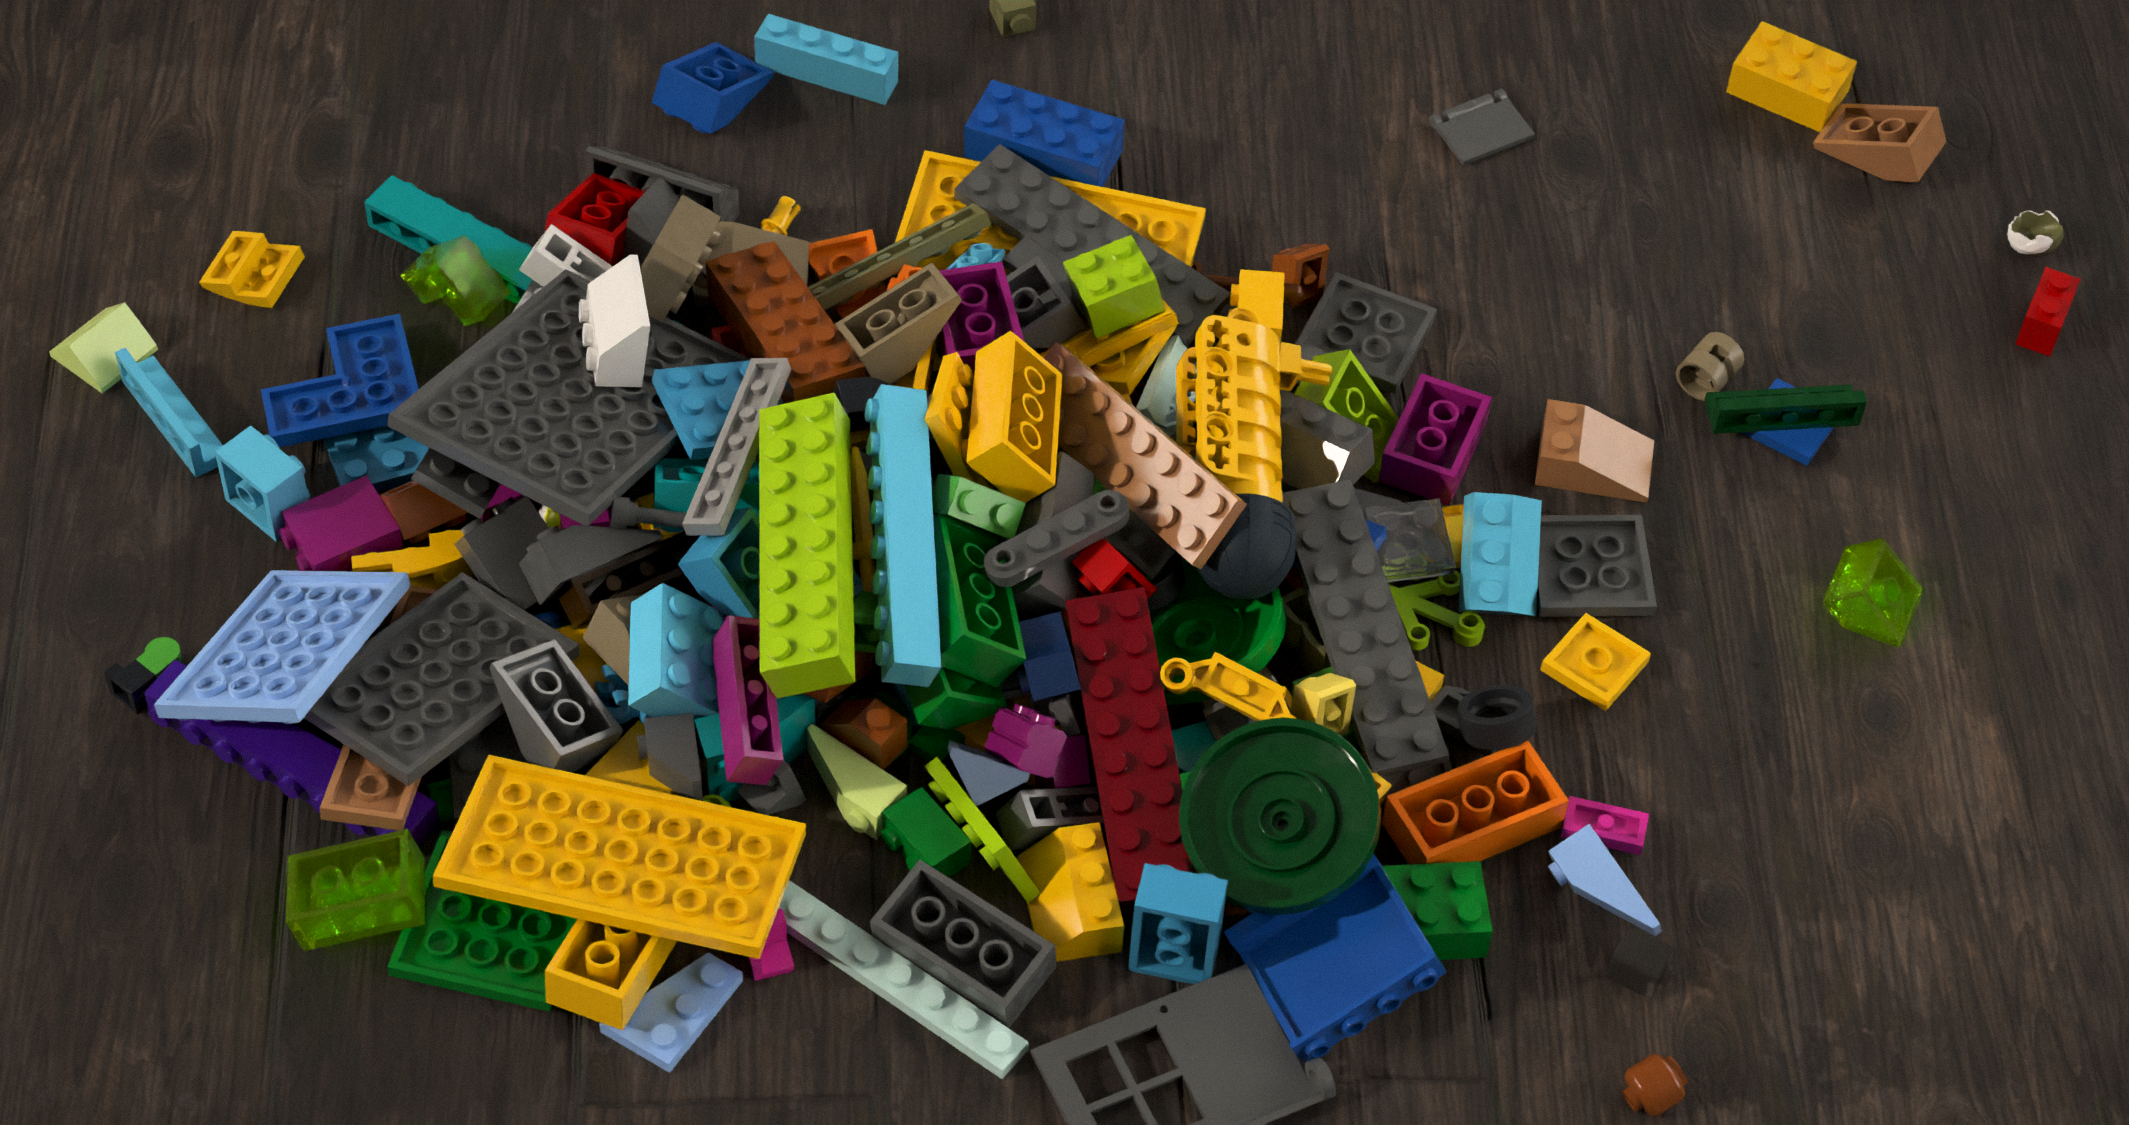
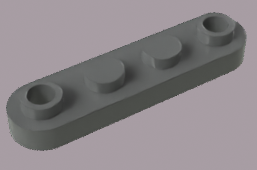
M1114 490L1101 491L993 547L988 551L984 559L985 573L988 580L1000 587L1013 586L1120 530L1129 520V505L1126 497ZM1105 506H1114L1110 509L1103 508ZM1003 559L1010 560L1008 563L1005 564L999 563Z

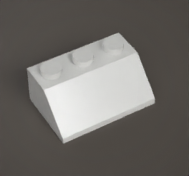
M629 255L590 282L587 287L586 299H580L579 322H585L582 331L583 346H589L586 352L587 370L593 371L595 386L642 387L650 322L638 255Z

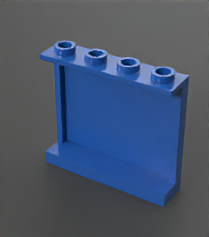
M1374 854L1358 879L1347 890L1328 903L1308 911L1287 915H1270L1254 912L1224 931L1231 945L1249 967L1266 1001L1290 1040L1289 1046L1304 1064L1314 1058L1325 1056L1333 1045L1346 1037L1359 1034L1366 1028L1369 1022L1382 1014L1395 1011L1401 1006L1403 1000L1418 991L1431 988L1437 983L1439 977L1447 973Z

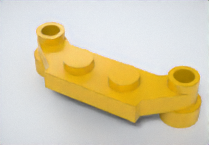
M1217 652L1214 653L1211 659L1188 663L1182 658H1172L1166 661L1161 668L1160 676L1163 685L1167 690L1176 695H1183L1197 690L1255 721L1271 718L1297 719L1290 714L1284 700L1287 688ZM1182 675L1185 677L1181 683L1172 682L1176 676Z

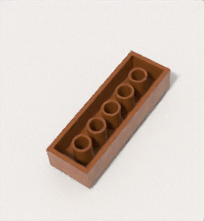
M775 241L760 243L754 247L724 254L705 262L708 296L749 357L788 359L791 372L781 394L784 403L833 393L836 380L865 377V366Z

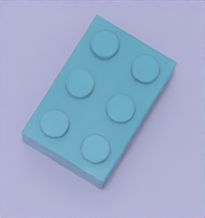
M664 583L632 601L630 612L628 706L652 717L693 713V719L719 713L711 641L724 623V614L718 609Z

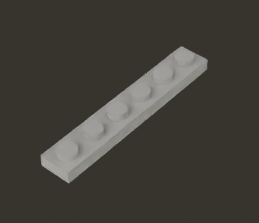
M751 358L682 523L687 535L725 534L759 450V409L778 404L791 372L787 358Z

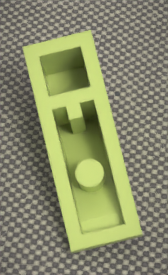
M811 723L807 727V751L840 812L855 831L859 833L865 832L877 840L881 836L882 811L907 796V785Z

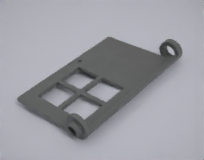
M1247 964L1031 1049V1055L1067 1125H1097L1092 1116L1093 1113L1133 1098L1146 1125H1157L1142 1093L1179 1078L1183 1079L1203 1117L1202 1120L1189 1125H1267L1333 1098L1336 1095V1086L1332 1073L1322 1058L1317 1057L1307 1061L1304 1071ZM1165 1009L1167 1012H1161L1160 1010ZM1156 1028L1177 1069L1136 1084L1116 1043ZM1107 1047L1127 1089L1087 1105L1066 1064Z

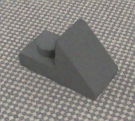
M1075 662L1074 664H1075V668H1076V672H1077V676H1078L1077 666H1076V662ZM1081 689L1033 701L1032 694H1028L1033 709L1038 710L1040 714L1056 719L1055 725H1061L1067 737L1082 733L1085 711Z
M784 760L766 785L744 783L738 788V793L759 814L764 815L797 807L806 801L791 767Z

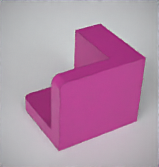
M782 908L777 911L760 959L748 957L754 981L794 971V962L787 942L786 920Z

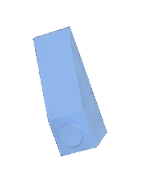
M1590 824L1549 850L1553 863L1548 865V868L1561 886L1568 883L1578 895L1654 936L1662 932L1660 923Z

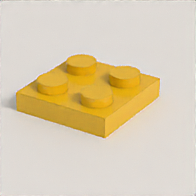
M1585 613L1542 661L1540 670L1606 711L1647 665L1651 653Z

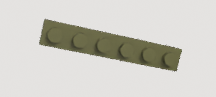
M972 203L808 288L824 310L833 305H844L853 299V295L865 289H875L883 285L886 278L900 272L904 264L917 267L918 262L923 259L946 253L951 245L961 240H970L979 236L982 233V229L992 224L987 212L975 203Z

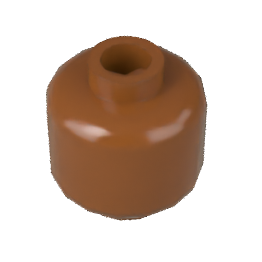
M1652 1053L1626 1070L1624 1081L1627 1088L1622 1091V1095L1635 1113L1642 1109L1647 1115L1658 1117L1684 1099V1086L1688 1084V1081L1679 1065L1671 1056L1668 1055L1664 1058L1659 1054Z

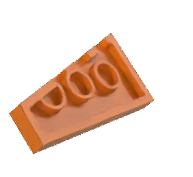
M873 229L809 243V264L818 280L821 281L878 252ZM885 284L875 289H865L853 295V299L850 302L841 306H834L841 320L886 292Z

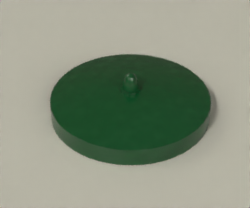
M1271 718L1252 722L1229 732L1204 752L1193 767L1185 783L1180 801L1179 825L1185 850L1198 874L1209 873L1219 879L1228 880L1225 899L1227 902L1251 912L1287 915L1308 911L1328 903L1347 890L1358 879L1368 865L1377 846L1381 826V806L1376 785L1368 765L1347 740L1334 731L1310 721L1294 718Z

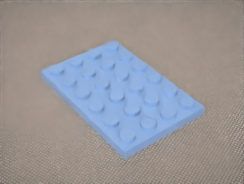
M271 570L155 702L154 707L158 717L175 718L182 721L206 719L216 722L236 720L248 721L250 723L261 721L283 722L285 724L300 723L411 587L407 572Z

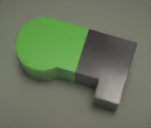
M156 638L148 643L141 656L125 668L115 663L104 672L110 693L136 714H139L148 706L144 694L145 691L174 660L184 664L179 644L172 638Z

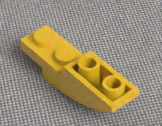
M446 530L440 533L429 534L430 546L409 547L404 550L380 553L370 552L365 555L351 556L353 572H407L410 583L413 586L440 589L462 572L471 578L475 577V574L454 545L464 536L461 530Z

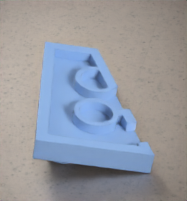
M706 953L645 993L623 1031L600 1023V1032L670 1073L743 982V972L714 955Z

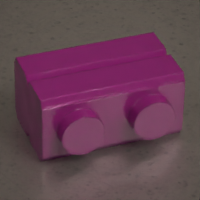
M1018 703L1015 704L1013 710L1005 707L998 708L992 724L995 729L989 732L984 747L987 753L1019 770L1045 778L1053 777L1059 760L1056 755L1061 753L1067 737L1064 731L1054 727L1056 719L1040 714L1038 710Z

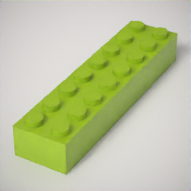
M830 393L759 409L760 674L776 698L855 682L850 419L836 394Z

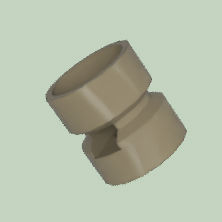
M1710 332L1677 367V381L1688 395L1705 401L1707 392H1720L1727 384V381L1743 366L1745 360L1743 351L1739 344L1726 334Z

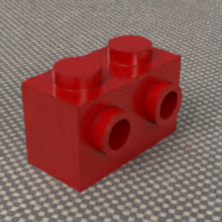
M1105 538L1080 550L1078 556L1072 561L1082 572L1077 579L1093 595L1145 587L1148 599L1157 590Z

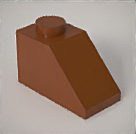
M1303 244L1292 249H1285L1273 255L1271 272L1285 273L1284 283L1297 284L1303 289V294L1298 299L1284 298L1290 309L1321 299L1323 296L1330 250L1326 244Z
M876 698L845 700L819 725L820 729L882 770L907 747V719Z

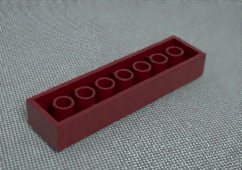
M1145 587L1065 601L1115 888L1122 918L1130 917L1134 914V905L1145 863L1152 865L1165 864L1174 867L1176 870L1198 874L1185 850L1180 832L1179 809L1183 792Z

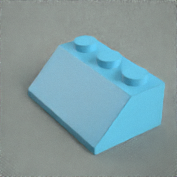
M1474 492L1464 496L1459 612L1472 611L1487 614L1536 616L1542 500L1511 494Z

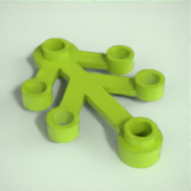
M1410 554L1405 557L1403 564L1383 568L1388 583L1406 578L1414 581L1420 580L1425 575L1427 562L1421 555ZM1415 565L1418 566L1419 569H1412L1409 566ZM1445 569L1436 580L1401 588L1388 584L1411 649H1425L1430 638L1429 628L1418 622L1415 613L1452 628V637L1461 646L1473 647L1482 641L1485 624L1477 613L1466 611L1458 614L1425 600V598L1442 594L1448 596L1457 594L1460 591V573L1458 571ZM1450 580L1455 584H1447L1444 581ZM1412 635H1421L1423 638L1416 639Z

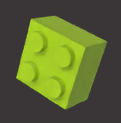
M1132 235L1115 240L1063 262L1071 293L1095 338L1165 311L1157 278Z

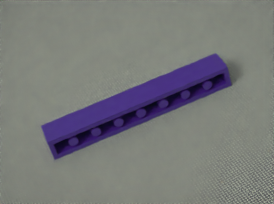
M174 660L145 691L144 694L149 709L148 714L156 724L164 728L169 726L177 730L190 743L206 746L213 750L223 761L237 763L246 768L257 780L264 781L266 779L277 785L288 797L293 799L300 798L311 804L320 813V805L341 753L339 748L294 724H285L283 722L261 721L250 723L248 721L236 720L216 722L206 719L182 721L175 718H159L154 707L155 702L187 667L177 660ZM416 791L403 831L345 823V825L358 835L366 834L377 840L388 852L393 854L398 852L412 859L439 827L440 819L437 802Z

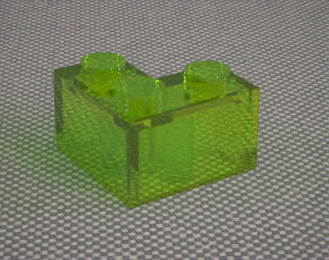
M465 235L427 248L400 275L423 304L443 298L465 326L484 320L511 293L503 283L502 276L490 267L481 256L478 246L471 240H468Z

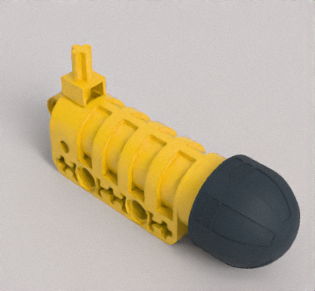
M1245 307L1233 309L1227 317L1219 315L1206 317L1196 332L1195 347H1191L1183 353L1176 367V443L1191 456H1196V460L1247 504L1201 569L1197 568L1198 573L1207 585L1226 597L1238 600L1259 598L1274 591L1287 576L1295 558V517L1291 509L1283 503L1281 490L1282 433L1280 426V390L1290 392L1297 380L1327 386L1329 384V376L1332 373V366H1329V364L1301 359L1300 345L1280 343L1277 334L1270 328L1261 325L1258 316L1252 310ZM1215 335H1216V337L1219 338L1220 340L1218 341V343H1217V345H1216L1215 347H1212V346L1214 345V343H1215ZM1193 363H1196V367H1197V378H1196V379H1193V377H1194V375H1195V365H1194ZM1187 392H1196V403L1190 401ZM1196 418L1197 442L1193 443L1196 438V430L1191 425Z

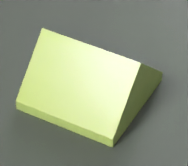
M124 302L102 310L49 351L50 357L103 394L121 379L115 352L126 348L135 361L139 363L155 353L158 347Z

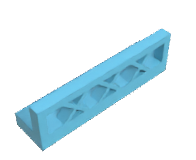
M126 348L115 352L122 382L193 475L197 478L217 468L215 451L222 447L223 444L157 359L151 356L137 363Z

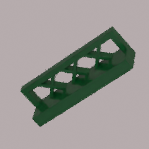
M1852 384L1707 392L1704 399L1713 434L1860 426L1867 404L1864 390L1854 391Z

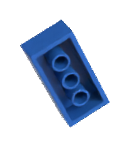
M991 80L964 126V157L982 162L1001 144L1049 176L1103 187L1123 151L1124 119Z

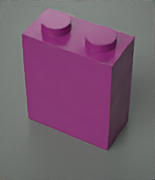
M367 475L281 511L284 528L279 529L280 536L288 551L292 549L296 551V562L300 571L353 572L351 556L365 555L370 552L380 553L404 550L400 527Z

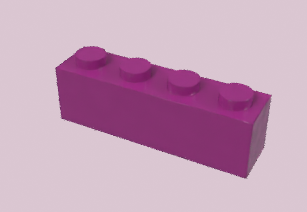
M728 615L711 641L726 780L728 782L766 785L782 763L783 753L776 696L760 674V619Z

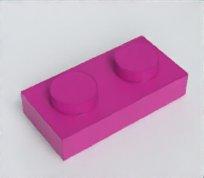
M1569 796L1561 837L1567 839L1590 824L1606 848L1641 855L1649 813Z

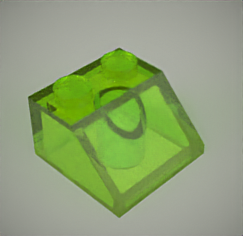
M1880 538L1845 546L1822 602L1843 628L1898 647L1903 644L1924 589L1885 539Z

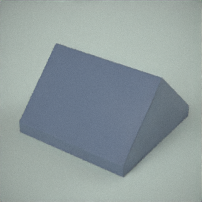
M952 740L949 741L947 747L949 754L976 806L1027 782L1030 773L1019 770L985 751Z

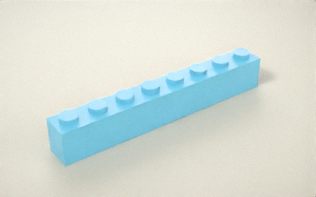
M881 384L873 399H868L865 407V421L870 422L866 452L868 456H872V467L868 475V488L873 490L869 521L870 524H875V535L871 543V557L876 559L877 568L872 582L873 593L878 594V606L874 614V628L879 630L880 635L875 661L876 665L881 666L882 682L929 687L941 669L929 428L924 420L928 410L927 391Z

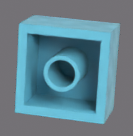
M249 426L215 451L225 500L277 542L281 539L279 529L284 528L281 511L305 502L310 498L304 478L306 470L297 457L294 455L288 456L279 449L278 444L268 434L263 436L255 428Z

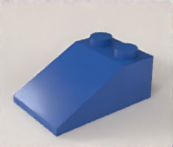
M714 42L662 65L651 103L662 108L667 115L681 118L691 123L695 130L711 134L728 126L772 79L774 72L728 47Z

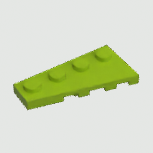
M936 757L924 767L934 779L928 786L941 803L949 799L950 802L945 805V808L958 825H961L963 822L967 823L962 827V830L976 848L981 844L984 845L979 852L993 870L1000 867L1027 903L1041 894L1006 843L940 759Z

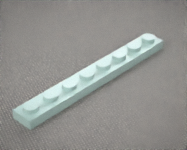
M790 880L788 881L778 908L783 910L786 920V932L1001 1079L1009 1073L1028 1051L1027 1040Z

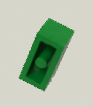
M922 787L882 811V839L890 850H897L905 858L910 871L919 860H922L950 878L971 864L972 842Z

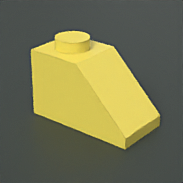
M1333 673L1317 678H1306L1299 684L1294 685L1291 710L1297 719L1322 725L1339 735L1348 733L1356 684L1353 679Z

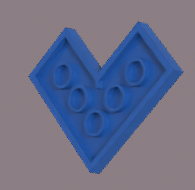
M400 314L326 328L336 372L335 375L261 389L269 434L279 447L293 446L298 443L332 438L338 435L362 430L367 431L388 425L389 413L419 390Z

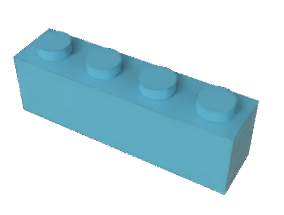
M771 14L766 16L754 36L755 62L782 75L883 105L886 104L898 83V52Z

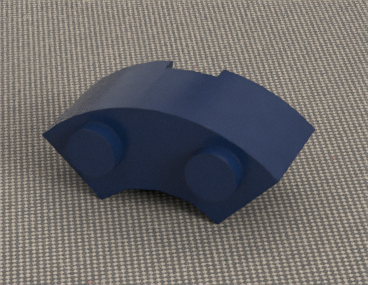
M1061 612L1019 622L1026 654V660L1023 661L1025 670L1018 672L1023 695L1032 694L1033 701L1080 690Z

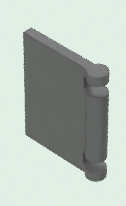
M1504 89L1494 91V98L1497 103H1494L1493 97L1490 94H1486L1443 110L1442 117L1445 121L1444 123L1438 113L1429 116L1431 127L1437 130L1463 166L1534 139L1535 133L1508 99Z

